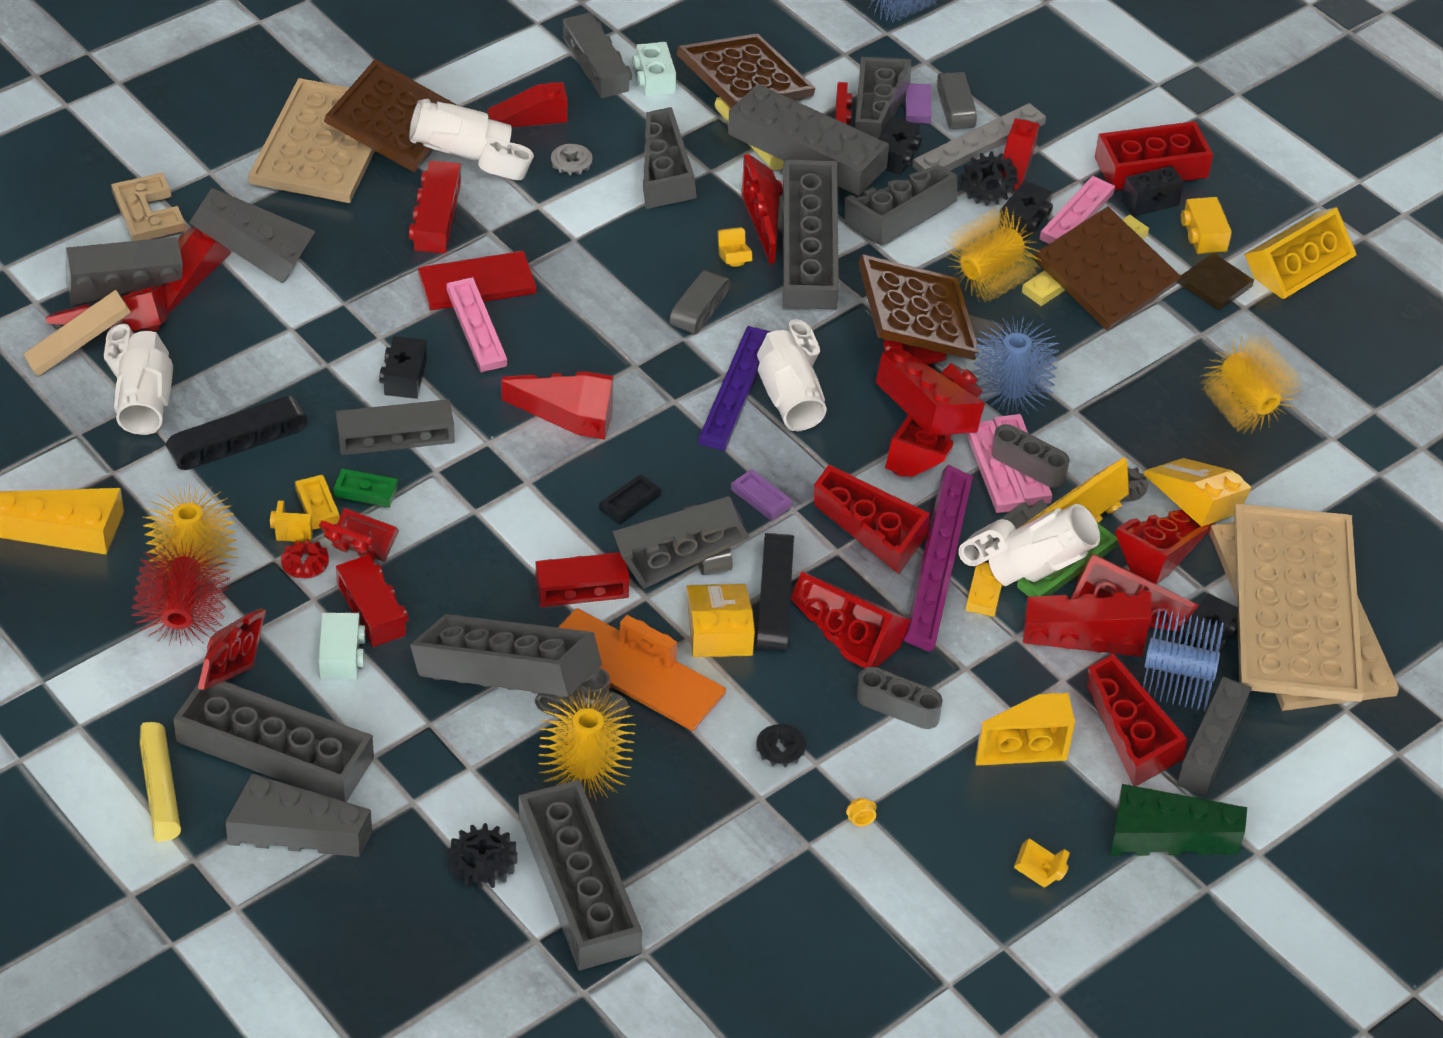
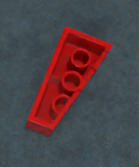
M905 350L882 352L875 382L929 436L978 432L985 402Z
M831 465L827 466L814 484V506L898 574L901 573L928 535L930 513Z
M1141 591V596L1127 597L1126 592L1113 593V597L1095 598V594H1083L1078 599H1069L1067 595L1028 597L1024 614L1023 643L1142 657L1151 621L1152 591Z
M1114 654L1088 667L1087 689L1133 786L1140 785L1185 759L1187 738Z

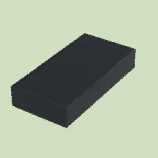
M640 474L599 503V510L621 525L660 497L661 489Z

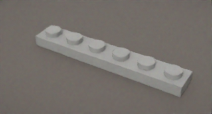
M1028 103L913 159L912 167L918 172L936 165H941L949 171L971 161L972 157H979L980 153L985 154L1006 144L1015 118L1029 120L1042 126L1045 124L1046 116L1032 104Z

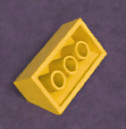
M1335 207L1311 214L1244 255L1253 277L1278 297L1285 299L1357 254L1338 208Z
M1123 457L1094 474L1022 526L1057 508H1060L1062 511L1075 504L1084 506L1093 515L1096 523L1100 522L1103 519L1100 514L1104 511L1110 514L1122 506L1120 500L1129 494L1128 462L1126 458Z

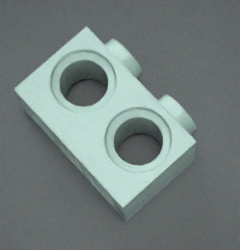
M667 43L637 44L636 55L632 56L633 69L638 70V85L643 86L645 96L675 93L676 71Z

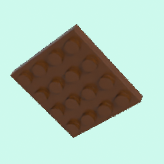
M758 33L681 45L677 50L676 55L719 95L730 108L757 84L793 100L812 97L816 89Z
M374 59L326 114L324 122L415 173L434 150L423 146V143L420 142L412 143L409 139L411 120L417 102L423 99H430V102L437 104V101L453 105L457 104Z
M1109 206L1040 249V252L1037 251L1035 258H1033L1107 331L1170 290L1181 279V275Z
M862 254L858 265L879 338L929 349L934 352H942L959 358L971 360L977 358L974 354L978 356L979 354L976 353L980 351L976 348L977 341L958 278Z

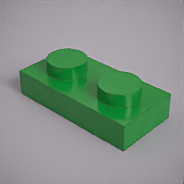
M342 468L333 488L334 497L390 507L398 489V479Z

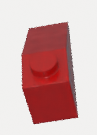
M552 82L538 84L488 108V118L509 124L511 128L567 122V95L564 83Z
M1017 118L1014 119L1004 150L1005 160L1011 158L1013 166H1016L1018 184H1014L1015 191L1025 180L1036 149L1040 126L1039 123ZM1002 170L1003 177L1006 178V173Z

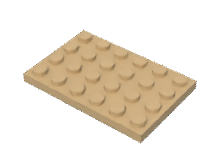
M298 78L248 175L249 184L350 203L375 150L324 122L326 114L349 87Z

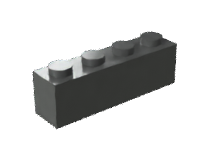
M591 12L564 18L563 39L600 98L629 92V81L632 80L631 69L622 61L621 54L613 47L611 38L605 35L600 21H596Z
M450 399L336 411L340 455L455 443L454 420Z
M1226 677L1222 678L1183 761L1177 786L1202 796H1207L1245 713L1252 687Z

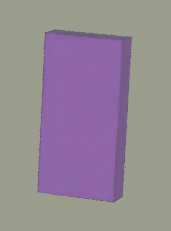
M909 83L905 93L906 121L931 124V84Z
M752 469L731 483V490L770 521H773L792 507V500Z

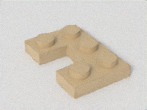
M164 173L111 184L112 193L132 241L148 240L186 231L185 222L178 206L151 212L147 203L171 197L170 187Z

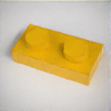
M323 474L295 481V489L304 512L312 516V529L320 528L321 520L337 524L340 515Z
M988 562L976 565L966 611L995 617L1002 584L993 575Z

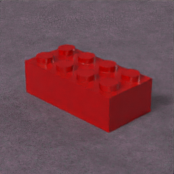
M1196 121L1099 133L1094 157L1106 181L1114 185L1115 190L1124 189L1126 177L1168 166H1173L1183 181L1208 178L1213 152Z

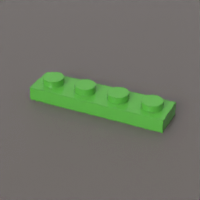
M1097 523L1100 541L1096 547L1087 551L1086 557L1036 582L1023 577L1018 580L1017 588L1029 597L1050 596L1080 574L1090 552L1104 557L1117 547L1118 539Z

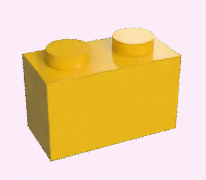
M1218 198L1187 199L1185 210L1181 212V223L1183 226H1186L1189 242L1194 245L1196 253L1228 251L1232 231Z

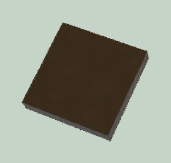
M1212 253L1183 273L1178 284L1220 311L1253 287L1254 279L1215 253Z

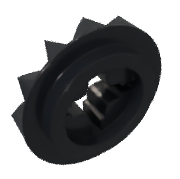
M785 724L771 725L763 729L757 737L756 751L760 753L762 760H769L772 767L776 763L783 764L785 768L791 762L797 764L799 758L805 754V738L799 730ZM778 739H780L783 747H786L784 752L776 747Z

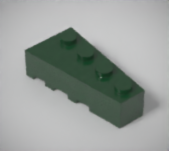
M1122 784L1116 806L1110 856H1121L1122 852H1136V856H1149L1150 852H1168V855H1181L1182 852H1196L1197 855H1238L1245 834L1248 807Z

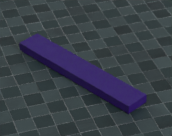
M747 326L700 433L699 445L726 451L759 373L760 361L757 353L767 333L771 331Z

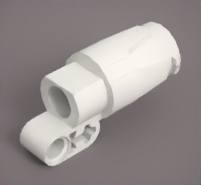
M423 99L417 102L409 131V139L412 143L420 142L423 143V146L470 160L477 159L479 160V167L485 172L513 180H523L534 156L529 148L510 142L511 125L490 120L487 113L438 101L435 104L430 102V99Z
M798 319L791 320L786 330H775L767 333L757 353L760 361L758 372L768 396L779 410L785 426L789 430L797 432L816 426L825 417L827 410L823 392L813 369V364L820 352V347L811 327L806 322Z
M123 323L115 325L108 331L104 351V359L117 378L114 409L117 413L116 419L118 424L130 433L139 435L153 434L161 427L164 406H168L173 364L168 357V350L156 332L140 331L134 334L131 328Z
M1075 504L1062 511L1060 508H1057L1018 529H1015V526L1008 520H997L976 531L961 544L959 556L969 566L979 565L989 559L993 575L1004 586L1023 577L1036 582L1086 557L1087 551L1098 545L1100 532L1089 510L1082 505Z

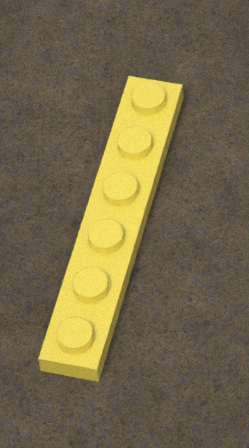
M1128 215L1122 219L1142 239L1148 236L1149 227L1133 216ZM1045 270L1024 283L1022 287V293L1040 306H1043L1065 291Z

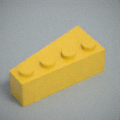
M121 488L0 491V538L107 555L124 513Z

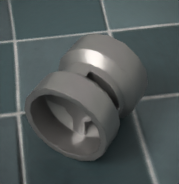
M598 668L579 686L578 700L581 706V700L583 701V706L585 700L586 709L588 695L589 709H591L592 702H594V710H598L602 701L604 703L609 697L610 678L604 669Z

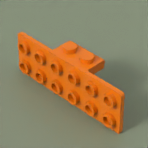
M576 608L558 627L594 632L602 662L599 668L604 669L609 674L610 686L691 731L698 727L726 694V688L676 661L677 641L629 615H626L621 620L619 631Z

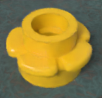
M857 798L847 807L846 814L855 826H867L875 820L877 806L874 801H869L866 798Z

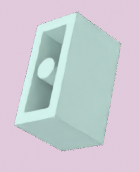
M322 613L319 648L320 679L357 680L358 667H364V649H359V644H365V625H360L359 613Z

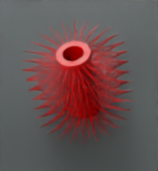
M183 545V556H181L180 552V557L177 548H174L178 555L176 558L174 554L170 553L169 549L167 550L173 560L170 559L171 562L163 556L164 554L154 549L165 559L163 561L168 564L160 563L155 560V556H150V554L146 553L155 561L153 563H157L160 566L151 567L152 565L150 564L152 563L149 562L152 561L144 563L148 567H140V572L146 568H150L148 570H153L154 572L144 573L148 571L144 570L142 571L143 575L136 578L138 580L139 577L147 576L152 581L145 582L148 580H144L135 587V590L141 587L147 588L138 590L139 595L142 596L136 597L134 600L136 601V599L146 597L144 599L148 600L134 604L132 607L147 605V607L151 608H145L146 610L139 613L154 615H137L135 613L131 616H150L141 620L142 622H148L145 620L161 617V619L149 620L158 621L146 628L164 623L159 629H163L166 625L168 626V631L172 628V635L174 629H176V638L177 631H179L180 637L179 629L181 631L183 629L185 636L187 635L184 628H188L196 636L190 628L191 624L200 629L201 633L208 636L199 627L201 625L196 624L195 621L206 624V627H208L206 629L211 627L207 624L208 622L204 621L206 619L202 618H211L210 620L215 621L216 619L209 614L216 612L218 613L214 615L220 614V611L225 609L226 606L224 605L222 608L214 607L222 606L223 603L218 601V599L225 600L227 597L223 593L225 590H218V588H215L217 586L214 585L230 579V577L211 579L215 576H221L219 574L225 572H207L208 570H223L212 569L219 566L216 564L204 565L217 557L199 563L198 561L202 557L200 556L197 560L194 559V554L192 558L189 555L187 557L186 551L185 554L183 552Z

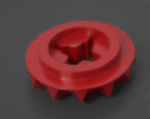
M308 538L305 543L295 540L293 546H285V551L281 554V565L284 571L296 578L315 577L321 574L329 563L327 548H322L319 541L311 543ZM303 554H309V557L302 564L301 558Z

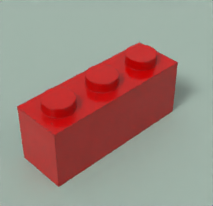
M620 552L535 561V581L540 607L629 598L630 578L627 564Z
M369 554L336 565L337 586L352 613H359L360 625H365V635L371 646L375 647L406 636L405 623L409 621L407 611L403 605H398L392 585L385 583L381 566L379 564L375 565Z

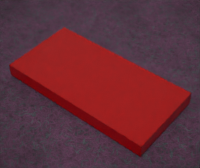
M524 251L418 267L419 279L430 311L453 307L447 292V283L472 277L483 302L536 294V284Z

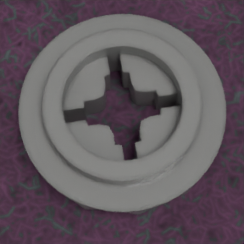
M578 144L561 145L554 149L551 154L553 168L558 169L559 173L568 172L569 175L572 173L581 175L582 171H588L593 159L592 153L586 147Z

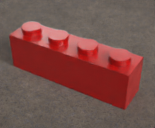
M429 160L427 171L422 172L421 186L423 188L418 189L417 203L419 206L414 207L413 221L415 224H410L409 239L414 240V251L446 254L461 186V163Z

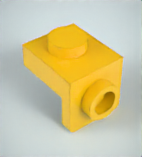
M743 227L718 230L719 256L726 264L737 267L744 265L745 262L752 261V250L745 243V230Z
M278 500L276 511H271L270 528L275 529L276 541L295 542L297 540L298 542H305L308 538L312 542L311 514L285 513L284 501Z
M1029 838L1022 843L1014 868L1045 888L1055 880L1060 881L1065 876L1068 870L1066 863L1070 852L1063 849L1054 855Z

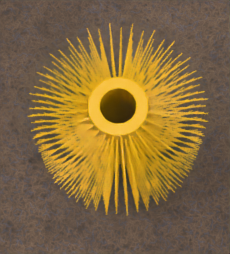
M1014 211L1012 215L1013 229L1012 221L1011 225L1009 221V229L1007 217L1005 220L1003 215V223L1002 217L1000 218L998 214L996 218L993 215V220L990 219L989 221L987 219L988 223L983 228L979 226L980 228L976 229L974 226L975 230L973 229L972 231L970 229V234L967 231L964 235L961 233L962 236L959 240L963 247L960 246L959 242L957 243L958 246L955 245L956 249L960 248L962 252L960 251L961 254H959L961 258H959L960 260H954L959 262L961 266L948 267L962 268L960 272L963 271L968 277L967 283L971 279V294L972 280L973 287L976 280L978 291L980 289L981 292L983 282L988 293L994 289L998 294L996 289L998 290L1000 286L1003 289L1006 279L1010 283V279L1012 280L1013 278L1015 280L1014 276L1016 275L1018 278L1021 277L1023 279L1020 273L1025 269V266L1022 262L1025 263L1026 267L1028 265L1022 256L1025 258L1024 255H1026L1033 261L1030 257L1034 255L1031 256L1024 252L1027 247L1024 246V243L1036 242L1023 241V238L1026 236L1021 237L1020 233L1017 232V229H1019L1018 225L1016 230H1014Z
M1240 342L1238 352L1235 353L1234 347V354L1228 358L1224 357L1226 360H1223L1225 362H1222V366L1206 367L1220 368L1219 370H1222L1221 372L1214 373L1216 375L1210 374L1212 377L1218 376L1210 382L1213 385L1210 389H1216V394L1219 393L1221 395L1216 398L1217 400H1222L1223 398L1226 400L1223 403H1227L1224 405L1226 407L1224 411L1229 406L1234 410L1230 413L1232 415L1230 418L1241 412L1238 416L1240 419L1246 415L1248 416L1240 421V423L1242 421L1244 423L1246 420L1247 422L1244 425L1250 422L1254 416L1257 420L1259 414L1260 417L1262 415L1263 420L1265 414H1268L1269 422V413L1273 412L1275 408L1278 409L1277 406H1290L1280 404V401H1285L1281 399H1299L1281 397L1283 394L1291 393L1284 391L1292 387L1290 382L1284 383L1291 376L1289 374L1286 376L1282 375L1278 371L1279 369L1276 366L1279 364L1278 361L1280 359H1277L1276 362L1272 361L1278 353L1275 352L1273 358H1271L1272 356L1269 357L1268 353L1273 350L1272 345L1266 350L1267 353L1265 354L1263 352L1266 349L1265 347L1256 352V349L1259 347L1255 344L1248 351L1250 345L1247 344L1243 353L1244 347L1241 351Z
M190 493V502L188 495V503L183 501L181 504L178 501L179 505L177 507L173 503L171 504L175 509L158 503V505L170 512H157L158 510L146 509L163 515L144 517L158 521L150 523V525H143L154 528V530L144 535L156 537L146 544L157 546L154 549L163 552L162 554L170 559L172 557L168 555L169 553L166 549L168 548L176 558L178 556L174 550L175 545L179 557L180 552L181 556H183V545V552L185 554L186 551L187 557L189 555L192 558L193 554L197 553L195 560L201 554L203 556L210 550L211 552L198 561L199 563L222 554L223 556L219 557L239 558L224 554L229 552L227 549H219L226 547L231 548L230 551L238 549L226 546L237 541L236 539L226 538V536L236 531L225 529L235 522L223 520L234 513H222L226 517L218 514L230 506L221 507L222 510L220 508L212 509L217 505L214 503L203 511V509L207 508L205 507L206 504L214 498L213 496L204 504L202 503L201 506H199L200 499L196 504L193 497L191 502ZM212 510L217 511V512L212 513V514H209V513H208L209 511H212ZM152 517H167V518H155V519H153ZM152 549V550H150V551L147 552V553L158 554V553H155V550H154V549ZM215 558V559H213V561H209V562H207V563L204 564V565H210V564H212V563H219V562L224 563V562L221 561V560H219V559H221V558Z
M589 695L587 709L585 707V700L584 706L581 700L583 709L580 708V705L578 707L577 703L575 704L577 712L571 706L569 707L574 712V715L571 711L569 713L567 710L564 711L562 708L551 703L550 705L560 709L569 717L551 712L550 714L563 721L541 720L553 723L558 727L540 729L551 731L557 735L540 737V739L552 740L556 744L549 746L539 745V747L550 748L556 752L546 755L539 754V756H549L557 758V760L539 764L561 765L549 770L550 772L562 769L567 770L548 779V781L570 772L571 774L568 775V779L571 775L572 777L573 775L575 776L572 781H575L577 777V780L579 778L582 783V779H584L585 791L586 779L588 780V786L590 779L593 780V783L595 781L597 786L599 785L596 776L602 782L604 781L598 774L600 773L605 775L606 778L609 777L611 781L614 780L622 785L623 783L613 779L604 771L626 777L627 775L618 773L610 767L632 768L622 766L614 761L622 759L632 760V758H624L616 753L633 751L621 748L618 744L634 742L623 740L617 736L635 733L617 730V728L635 724H616L613 722L634 715L607 719L612 714L623 710V708L604 716L603 713L615 704L613 703L608 708L606 707L602 713L598 712L601 709L600 706L598 710H594V702H592V707L589 709Z

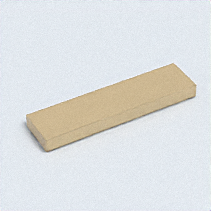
M114 290L23 355L33 372L39 377L131 313L120 294Z

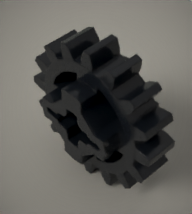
M990 151L988 157L980 153V159L976 160L973 157L970 159L971 166L964 165L965 173L961 174L962 188L966 192L968 199L974 197L975 204H979L981 200H984L985 206H988L990 201L994 200L995 204L998 205L999 198L1002 197L1007 200L1009 199L1007 192H1015L1014 184H1018L1016 166H1013L1011 158L1005 160L1003 153H1000L997 157L994 156L993 151ZM1002 170L1006 173V178L1003 177ZM973 180L976 181L977 187L973 185Z
M484 823L480 830H477L474 825H470L469 833L460 830L459 839L452 838L451 848L447 850L449 871H455L456 880L465 878V886L467 887L475 882L478 889H482L484 883H488L491 888H495V880L498 879L505 883L507 881V874H514L515 864L518 863L516 842L510 841V833L506 832L500 835L499 826H496L493 830H488L487 823Z

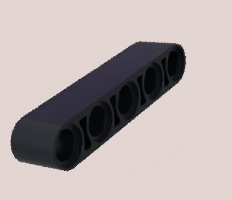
M286 396L175 433L168 438L166 448L180 470H190L296 434L306 427L308 419L297 400L292 396Z
M765 533L757 649L787 651L794 535Z

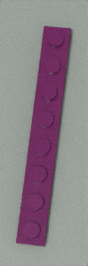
M947 465L942 471L908 618L911 622L903 640L929 653L936 645L973 476L950 465Z

